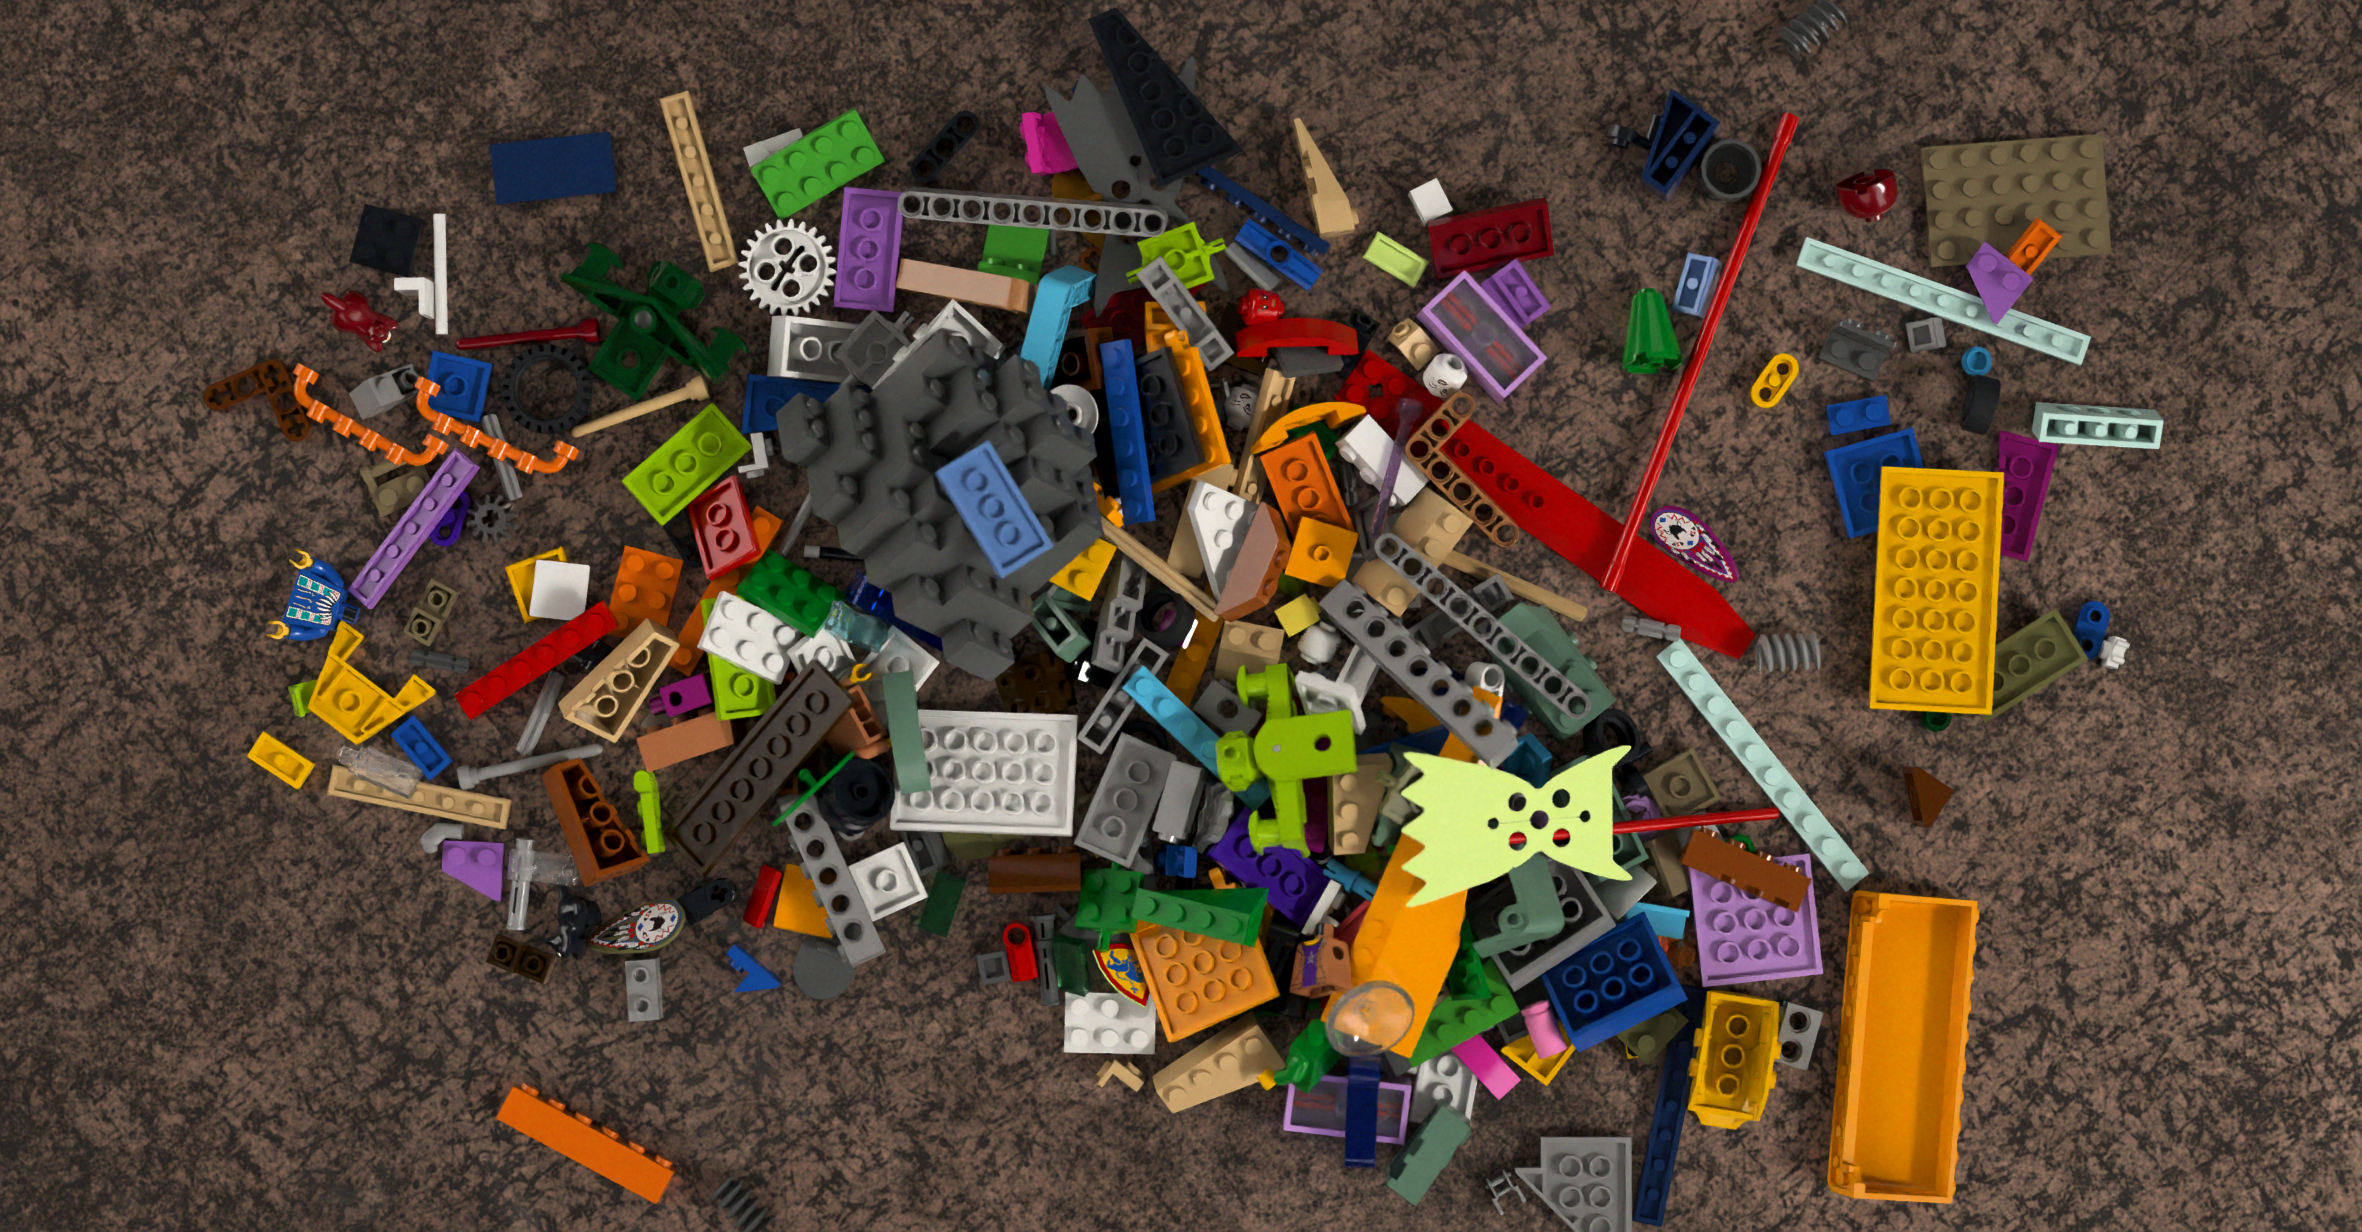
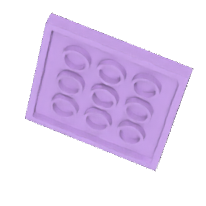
M1809 853L1774 857L1773 863L1784 866L1785 862L1802 869L1800 874L1812 879ZM1688 867L1702 987L1823 974L1813 879L1797 913Z

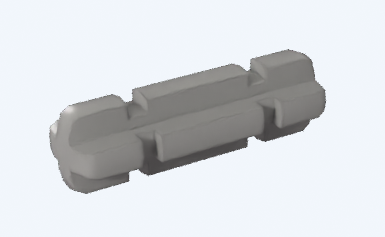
M1628 615L1624 616L1621 626L1624 632L1634 633L1636 631L1639 635L1660 639L1666 637V640L1675 642L1679 641L1681 635V627L1679 625L1669 624L1667 626L1664 622L1643 618L1637 620V617Z

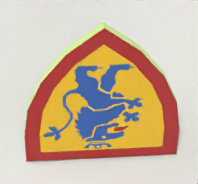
M1117 943L1109 944V952L1107 953L1096 951V949L1092 952L1098 967L1113 988L1132 1002L1145 1007L1150 990L1134 946Z

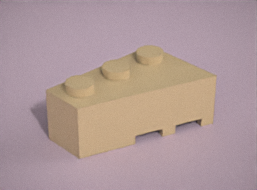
M1387 753L1356 755L1357 772L1327 776L1328 845L1334 855L1365 853L1378 813L1377 809L1381 804L1386 788L1383 784L1375 781V776L1377 774L1387 780L1378 771L1383 769L1390 774L1394 764Z

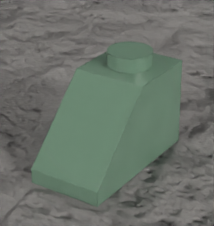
M1047 592L1042 593L1032 602L1035 619L1031 623L1056 655L1071 663L1092 644L1078 624Z

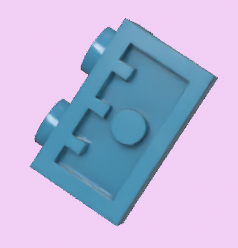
M1530 733L1517 738L1519 746L1504 760L1502 771L1521 778L1539 789L1549 780L1552 755Z

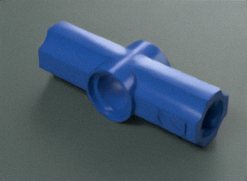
M1250 218L1234 239L1265 261L1270 268L1279 271L1307 292H1309L1323 272L1321 268L1291 248L1287 242L1278 239ZM1275 248H1282L1287 253V259L1284 262L1277 263L1271 259V251Z

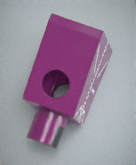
M710 672L702 673L660 688L661 695L649 700L650 709L654 716L667 713L669 717L682 715L715 704Z

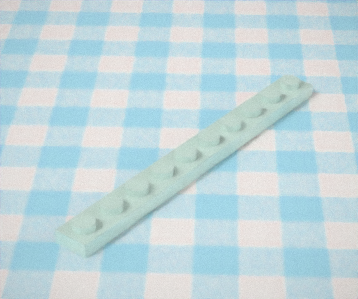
M1809 237L1804 239L1795 267L2077 366L2082 365L2091 339L2088 335L2011 308L1996 325L1993 323L1982 298Z
M1681 638L1656 656L1657 660L1840 887L1847 892L1867 876L1869 871Z

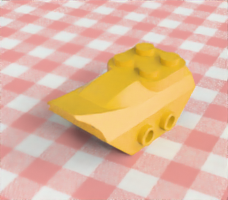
M1707 991L1701 1029L1696 1028L1694 1035V1046L1698 1047L1696 1058H1691L1689 1065V1076H1692L1693 1079L1687 1109L1697 1114L1702 1125L1736 1130L1746 1121H1760L1769 1089H1774L1777 1073L1772 1071L1774 1059H1779L1781 1053V1041H1777L1779 1002L1729 991Z

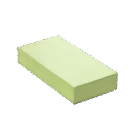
M1380 232L1376 233L1362 257L1412 288L1416 286L1430 262Z

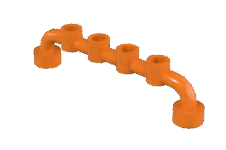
M300 363L297 364L293 371V374L297 376L294 384V395L297 401L308 409L307 416L321 424L325 419L334 423L332 430L347 438L350 433L360 437L358 444L373 452L376 447L386 452L384 458L398 466L401 465L402 461L414 466L425 465L431 462L437 453L444 455L449 444L427 433L422 442L427 448L423 453L415 454L307 395L306 386L308 382L314 385L320 374Z
M420 376L414 385V388L419 390L416 398L417 409L422 417L433 423L432 430L448 436L450 431L461 436L460 443L476 449L478 444L489 448L487 455L501 462L504 461L505 457L517 461L515 468L531 475L533 469L546 474L555 473L562 469L568 460L574 462L579 453V450L575 447L557 440L552 451L557 454L556 458L549 462L543 461L528 452L517 449L502 440L491 437L474 427L465 425L448 415L430 408L428 399L430 396L436 398L441 388L440 385Z

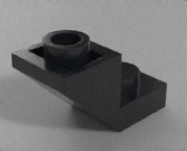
M1356 308L1353 310L1345 325L1355 329L1357 332L1358 355H1340L1344 365L1341 371L1333 373L1345 380L1348 379L1381 323Z

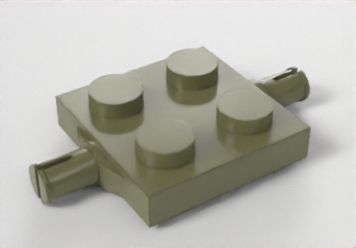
M1409 761L1396 778L1383 769H1380L1378 773L1387 780L1377 774L1375 776V781L1389 788L1386 797L1377 810L1404 827L1424 812V808L1401 795V791L1424 776V772Z

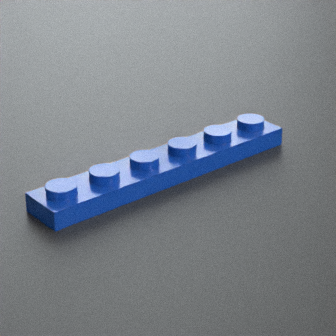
M1131 339L1099 344L1124 525L1156 521Z

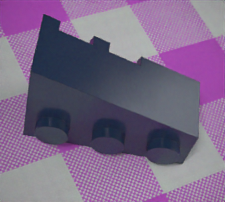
M1672 88L1670 89L1659 128L1641 177L1642 186L1666 203L1720 132V122Z

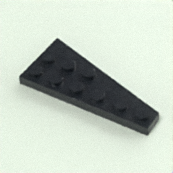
M1116 7L1088 19L1160 188L1244 152Z

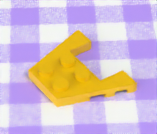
M340 621L307 708L357 746L434 696L436 690L414 674L397 696L392 698L345 662L362 642L364 636L346 622Z

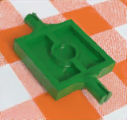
M1112 860L1110 868H1085L1075 922L1077 929L1094 931L1099 934L1096 951H1104L1105 953L1109 952L1111 935L1136 933L1138 919L1131 918L1137 890L1138 888L1143 889L1145 875L1142 872L1125 871L1122 869L1123 865Z

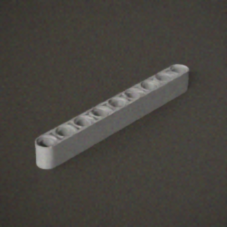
M923 187L908 188L899 197L897 203L899 212L904 217L912 219L1157 237L1161 235L1168 223L1166 211L1154 205ZM910 195L917 197L920 201V208L913 210L907 207L906 197ZM945 198L948 200L950 210L948 212L939 211L935 205L936 199ZM968 200L976 201L980 205V213L970 214L966 210V202ZM1006 203L1010 207V215L1006 217L998 215L995 209L996 204ZM1028 205H1035L1040 209L1041 216L1038 219H1031L1027 216L1025 208ZM1059 207L1067 208L1071 213V219L1060 221L1056 217V209ZM1092 209L1098 211L1101 215V221L1097 224L1090 223L1086 219V211ZM1119 212L1128 213L1131 217V224L1128 226L1119 225L1115 218L1116 214ZM1155 214L1160 217L1162 225L1158 228H1150L1146 223V217Z
M1391 533L1383 534L1377 539L1375 552L1383 562L1564 714L1575 719L1583 718L1588 714L1591 703L1584 692L1403 540ZM1387 538L1397 543V551L1391 556L1382 554L1379 548L1380 543ZM1415 558L1419 561L1421 569L1417 575L1410 576L1404 572L1403 564L1407 559ZM1431 578L1442 580L1444 590L1440 595H1432L1427 591V582ZM1454 598H1463L1467 602V610L1463 615H1456L1451 611L1450 603ZM1479 617H1485L1490 621L1491 629L1485 635H1480L1474 630V622ZM1502 637H1509L1514 642V649L1510 654L1504 655L1498 651L1497 643ZM1530 656L1537 661L1538 667L1533 674H1526L1521 670V662L1525 657ZM1551 676L1557 677L1561 682V688L1555 694L1548 693L1544 687V682ZM1574 696L1581 697L1585 703L1583 711L1578 714H1574L1568 709V701Z

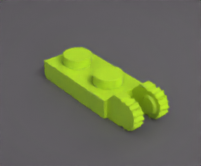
M640 769L633 776L635 781L633 785L641 797V800L637 802L639 817L643 818L645 830L641 831L642 845L644 848H647L648 854L665 852L666 844L663 834L664 828L657 780H655L656 776L653 771L647 773L646 769Z

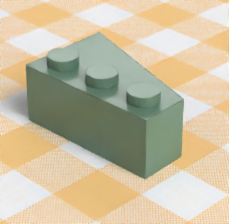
M1440 1098L1386 1167L1387 1186L1414 1206H1417L1439 1172L1448 1165L1458 1145L1462 1146L1471 1134L1469 1130L1471 1128L1470 1119Z

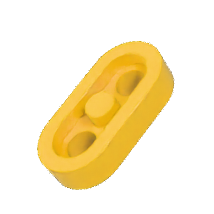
M1782 353L1774 356L1768 362L1750 388V399L1755 406L1767 409L1779 402L1799 372L1798 362L1793 356ZM1779 364H1784L1787 367L1785 375L1777 372ZM1762 388H1766L1769 391L1768 399L1760 397L1759 392Z

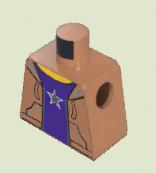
M1327 923L1316 924L1315 939L1302 942L1297 946L1290 992L1314 999L1351 990L1349 945L1346 942L1333 939V925Z

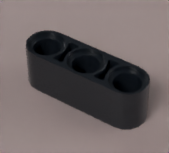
M965 110L958 112L913 160L911 172L919 184L927 186L936 182L976 139L980 132V124L974 113ZM963 119H970L974 122V128L969 133H962L958 130L959 122ZM943 141H950L954 145L952 153L946 156L939 154L937 151L939 144ZM922 163H929L933 166V173L929 177L924 178L917 174V169Z

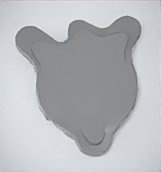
M1209 778L1205 785V805L1198 816V830L1193 842V847H1197V853L1201 854L1209 844H1216L1221 840L1227 829L1229 818L1234 812V805H1232L1234 792L1224 786L1222 782Z

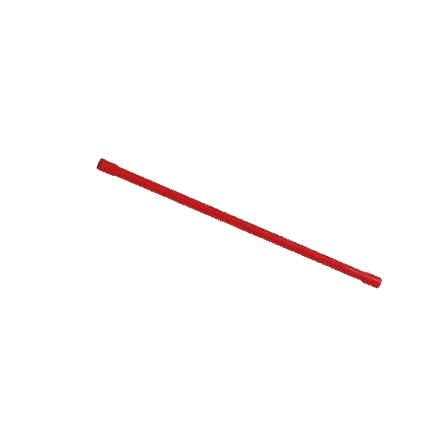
M1783 112L1758 184L1749 202L1616 547L1598 587L1605 591L1616 593L1629 552L1787 146L1791 143L1800 118L1791 113Z

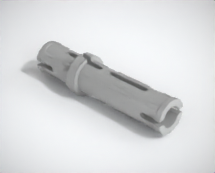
M516 838L514 864L510 867L513 875L507 929L526 930L531 874H534L535 867L532 866L536 842L534 839Z

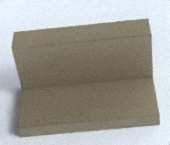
M1675 830L1641 842L1648 855V859L1638 864L1657 881L1648 891L1651 903L1672 898L1691 889L1688 866L1678 862L1682 849Z

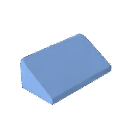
M1688 252L1671 310L1704 319L1717 286L1722 262L1713 257Z

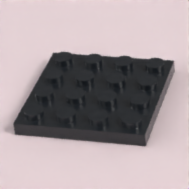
M1162 347L1134 360L1151 486L1206 463L1171 347ZM1104 383L1101 389L1089 391L1098 408V423L1092 434L1097 456L1093 460L1102 489L1104 490L1105 499L1110 495L1117 501L1120 500V492Z

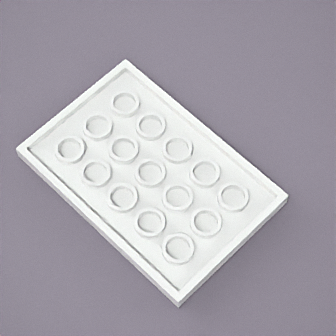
M918 710L932 790L902 795L894 761L893 783L895 800L891 809V830L1072 837L1078 715Z

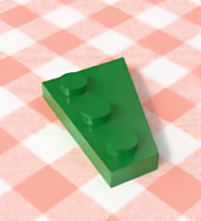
M1465 912L1460 931V946L1448 972L1452 1001L1491 998L1479 955L1473 946L1475 941Z

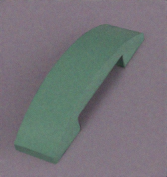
M913 670L884 674L882 676L886 712L901 794L932 790L916 701L918 698Z

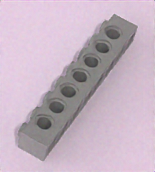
M1343 579L1318 603L1323 615L1492 770L1496 769L1519 746L1516 738V729L1506 720L1501 723L1494 716L1495 710L1486 701H1477L1472 696L1474 694L1473 690L1463 680L1458 683L1450 676L1452 671L1446 664L1440 660L1436 663L1429 657L1431 652L1420 641L1414 643L1408 637L1410 633L1401 623L1397 621L1393 624L1387 618L1389 614L1379 603H1370L1366 599L1367 593L1357 583L1351 585ZM1356 609L1364 610L1361 616L1357 618L1350 617L1352 611ZM1381 628L1385 630L1379 637L1370 636L1375 629ZM1395 649H1406L1402 656H1392V652ZM1424 667L1428 669L1423 676L1413 675L1417 668ZM1440 687L1449 688V691L1444 696L1434 695L1435 691ZM1461 707L1471 708L1470 712L1465 716L1456 715V711ZM1482 727L1492 728L1491 733L1487 736L1477 734Z

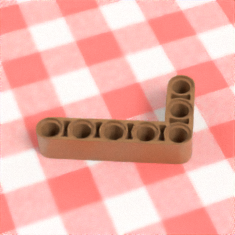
M904 258L901 259L895 286L896 289L909 293L948 300L954 299L959 302L1003 309L1028 319L1031 317L1039 287L1036 284L1017 278Z
M1464 390L1456 391L1409 437L1405 448L1406 455L1497 545L1505 548L1511 547L1519 538V527L1516 521L1440 448L1471 417L1475 410V399L1472 394ZM1458 397H1465L1470 402L1469 410L1464 413L1457 412L1453 408L1454 400ZM1436 419L1446 420L1449 424L1448 431L1444 434L1435 433L1431 426L1433 421ZM1420 440L1425 442L1428 451L1422 456L1413 454L1410 446L1414 441ZM1436 462H1445L1449 466L1450 470L1446 476L1438 477L1433 473L1432 466ZM1458 483H1466L1470 486L1471 493L1465 498H1460L1454 493V487ZM1488 504L1493 510L1492 515L1486 519L1479 518L1475 512L1477 506ZM1502 525L1511 526L1514 529L1513 537L1508 540L1499 538L1497 535L1498 528Z

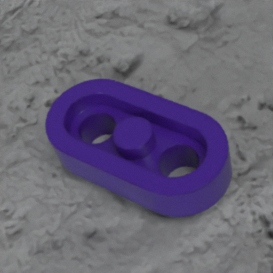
M464 490L458 496L461 500V507L454 509L451 505L429 534L431 541L436 545L448 547L458 541L468 517L467 511L471 509V498ZM444 526L450 528V535L448 537L441 535V529Z

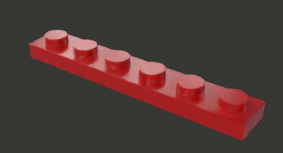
M602 600L462 689L454 697L468 718L472 720L614 630L620 624L605 601Z

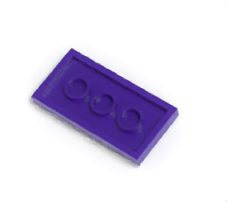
M1240 806L1228 823L1223 837L1218 843H1214L1207 856L1247 888H1269L1266 903L1291 924L1302 928L1312 914L1331 878L1323 875L1324 870L1310 858H1303L1300 851L1296 849L1284 848L1283 845L1264 847L1263 855L1257 854L1252 847L1248 832V823L1252 811L1246 806Z

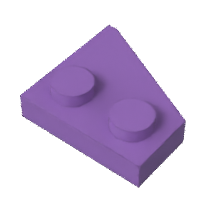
M1986 241L1966 265L1986 309L1996 325L2034 279Z
M443 840L442 871L491 899L502 901L505 843Z

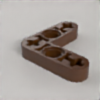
M267 360L211 384L204 391V403L215 411H225L266 393L282 432L287 439L300 443L305 442L312 434V424L306 415L307 412L294 395V382L289 370L280 361ZM271 366L281 370V373L277 375L279 383L284 385L287 382L288 387L278 388L272 392V388H276L277 384L274 379L267 378ZM244 377H250L254 382V388L248 394L241 393L238 388L239 381ZM231 383L232 391L237 396V399L234 400L233 395H228L222 398L223 404L221 405L217 402H212L211 398L215 397L214 391L217 390L220 393L228 392L230 388L227 385ZM283 393H290L294 400L291 408L283 410L278 405V398ZM299 410L300 414L294 415V418L298 424H304L305 426L301 430V436L290 432L294 428V424L291 418L284 420V415H291Z

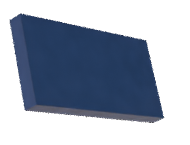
M611 132L490 144L497 205L617 193Z

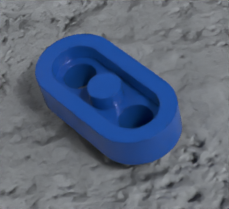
M2098 601L2086 602L2079 608L2072 634L2080 646L2085 639L2090 641V649L2088 651L2083 650L2088 660L2095 658L2099 654L2110 619L2108 608ZM2094 610L2099 613V620L2096 622L2090 619V614Z

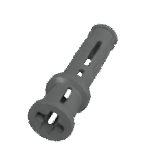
M1056 913L1030 915V921H1033L1035 937L1032 941V946H1034V949H1037L1041 1006L1060 1004L1055 948L1059 944V939L1055 938L1054 920L1057 918Z

